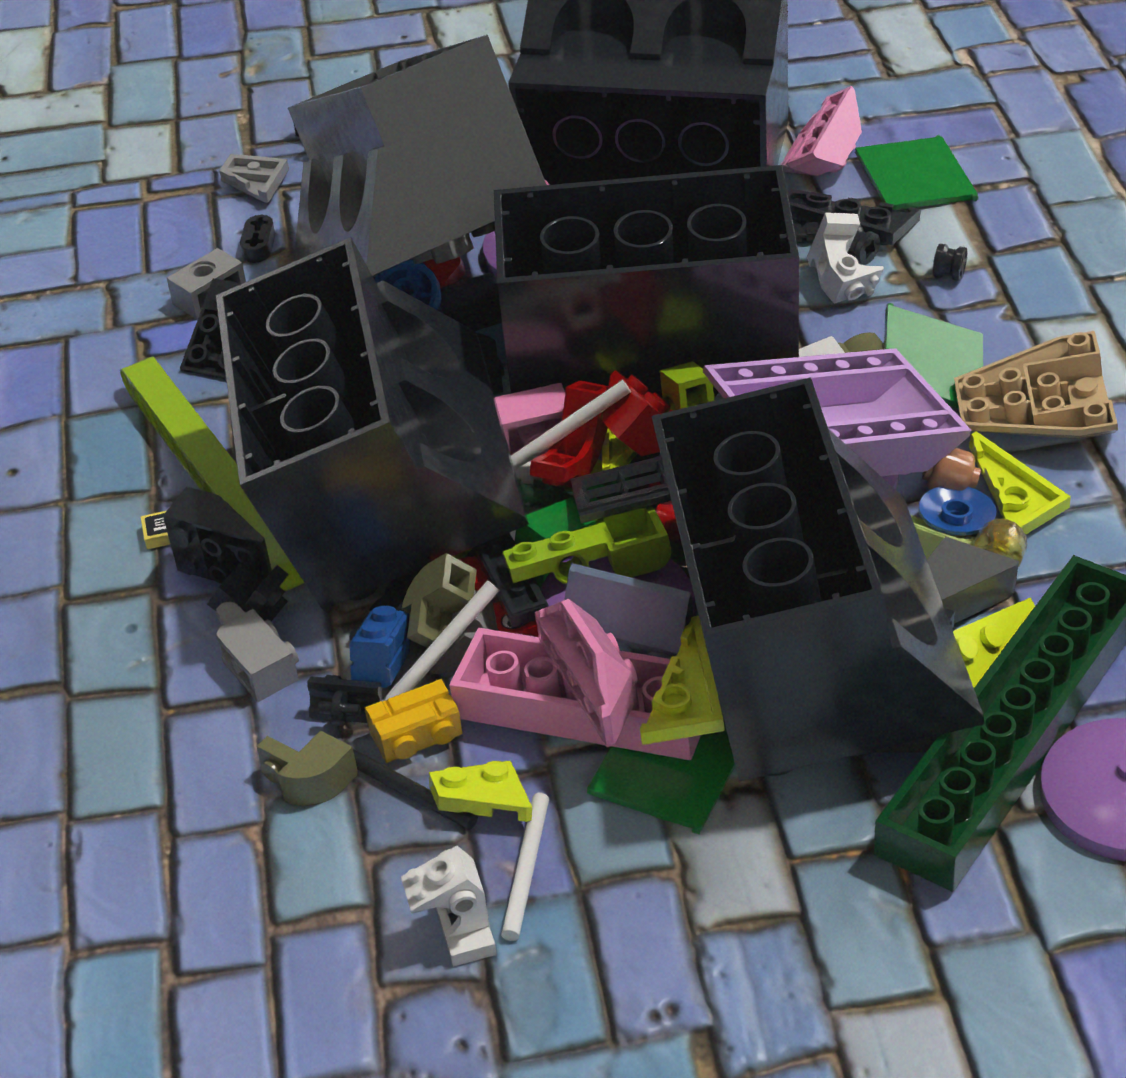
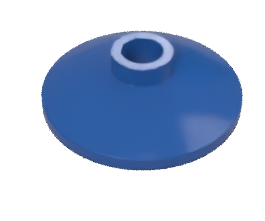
M939 486L929 490L921 497L919 514L927 525L937 531L950 535L966 536L983 532L991 527L996 519V506L990 497L977 489L967 487L964 490H954Z

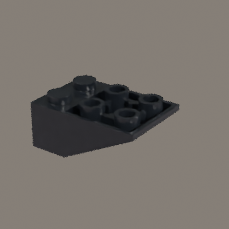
M212 279L182 360L181 371L226 379L216 295L242 283Z
M186 487L163 514L177 571L213 580L220 584L223 583L239 563L243 564L261 580H264L272 571L265 538L221 496Z

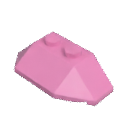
M852 86L825 98L821 104V109L810 118L782 161L783 172L819 176L829 171L830 173H836L846 165V159L850 152L855 149V143L862 133L856 94Z
M570 599L536 611L535 618L542 646L606 747L614 745L635 703L633 683H636L638 678L632 662L628 658L622 659L614 635L611 632L606 634L594 617Z

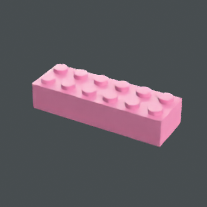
M478 627L449 684L452 698L460 713V719L605 745L542 646L539 637ZM620 651V656L623 660L628 658L632 662L638 681L633 683L635 703L616 743L612 746L691 760L701 735L642 745L640 726L648 721L652 712V699L656 691L662 686L661 679L670 659Z

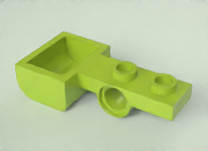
M652 505L594 520L595 525L571 532H557L550 538L533 543H519L512 549L503 551V555L513 583L553 572L557 580L567 584L571 563L589 567V561L606 556L615 574L632 578L659 570L668 563L671 557L669 536ZM574 556L567 562H561L565 557Z

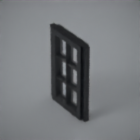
M661 456L570 479L581 523L672 501Z

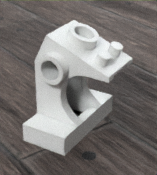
M825 213L807 255L809 267H816L820 286L834 304L847 299L850 301L855 300L865 293L867 296L874 294L876 285L879 283L884 270L883 266L860 265L854 256L847 254L860 225L858 214Z
M458 845L441 852L437 857L415 869H410L401 876L411 914L436 908L453 967L497 955L495 942L489 926L485 895L474 860ZM449 913L458 915L453 925H451Z

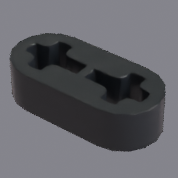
M255 215L246 220L240 240L242 256L245 261L251 263L262 262L271 255L275 239L273 219L270 216Z

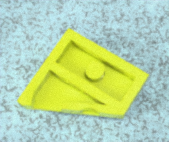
M511 760L503 762L490 761L482 765L461 768L449 767L444 770L429 772V788L438 810L456 813L470 812L474 815L492 817L493 809L518 812V821H532V805Z

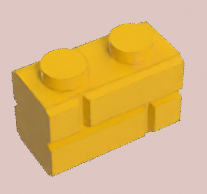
M442 679L365 707L371 737L385 763L397 759H408L420 750L436 744H447L455 737L463 734L458 707L452 696L449 695V691Z

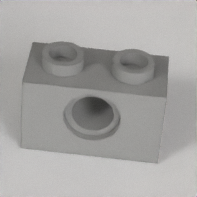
M216 248L167 277V283L173 305L198 319L213 278L242 284L246 282L242 262Z

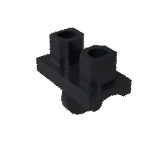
M339 675L311 676L307 681L310 695L309 718L331 720L333 726L343 727L346 721L368 723L365 707L382 701L380 682L342 679Z

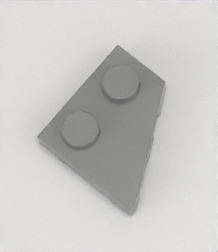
M230 154L219 172L222 182L262 202L268 203L289 171L287 159Z

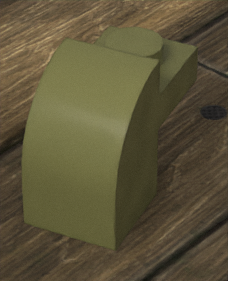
M447 553L424 566L410 584L402 605V610L410 613L407 638L428 648L452 621V614L463 609L474 596L477 569Z
M321 730L299 752L269 736H266L256 746L262 773L271 782L280 783L284 801L293 805L311 806L324 803L342 792L358 775L353 747Z

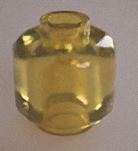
M994 519L987 522L980 529L973 545L1019 561L1018 567L1021 565L1028 547L1027 536L1023 529L1017 523L1008 519Z

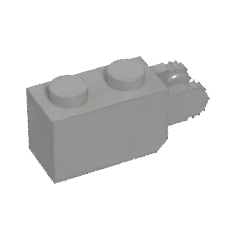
M231 601L221 603L216 608V616L222 624L216 633L222 652V661L257 702L299 680L295 665L299 662L296 650L289 641L284 643L279 638L277 630L270 620L264 621L254 609L245 613L240 606Z

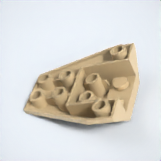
M1095 331L1077 332L1071 335L1056 337L954 378L960 417L971 431L1081 439L1111 434L1118 430L1112 400H1108L1103 380L1101 356Z

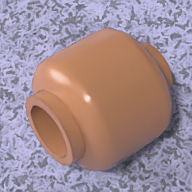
M955 448L931 469L922 472V479L927 480L926 484L929 490L939 486L954 490H964L967 487L975 489L981 469L975 467V457L971 452Z

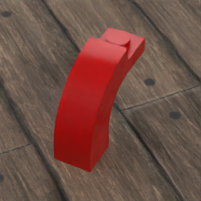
M577 381L567 386L562 421L607 391L608 386L585 381ZM603 412L554 444L546 453L531 460L529 475L542 478V482L548 485H561L572 488L570 479L591 474L602 450L608 429L602 422Z

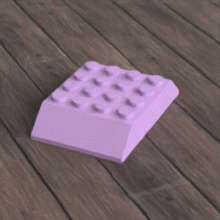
M896 348L704 365L703 373L723 398L811 377L828 429L880 476L907 475L928 471L965 441L971 433V429Z

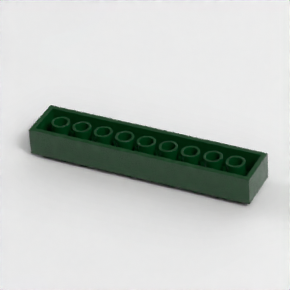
M1075 555L1071 557L974 687L984 715L985 724L939 735L875 820V856L954 892L1043 764L1049 749L1066 731L1125 646V574Z

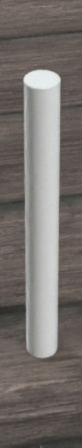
M621 380L511 455L514 470L516 471L631 393L625 381Z
M487 580L382 701L413 690L500 590Z
M535 793L531 801L532 821H527L501 934L508 941L518 940L549 803V797L544 793Z

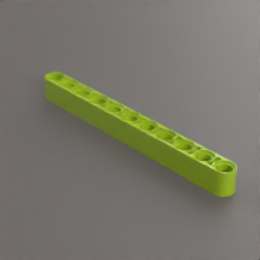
M152 356L120 369L121 378L127 392L199 489L221 496L265 538L272 570L278 565L289 574L280 587L285 591H289L304 584V581L241 488L236 462L157 360Z

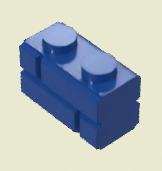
M379 606L370 611L349 643L350 661L353 662L350 666L351 680L380 682L381 688H387L392 684L410 653V639L407 638L409 629L408 613L397 611L391 606Z

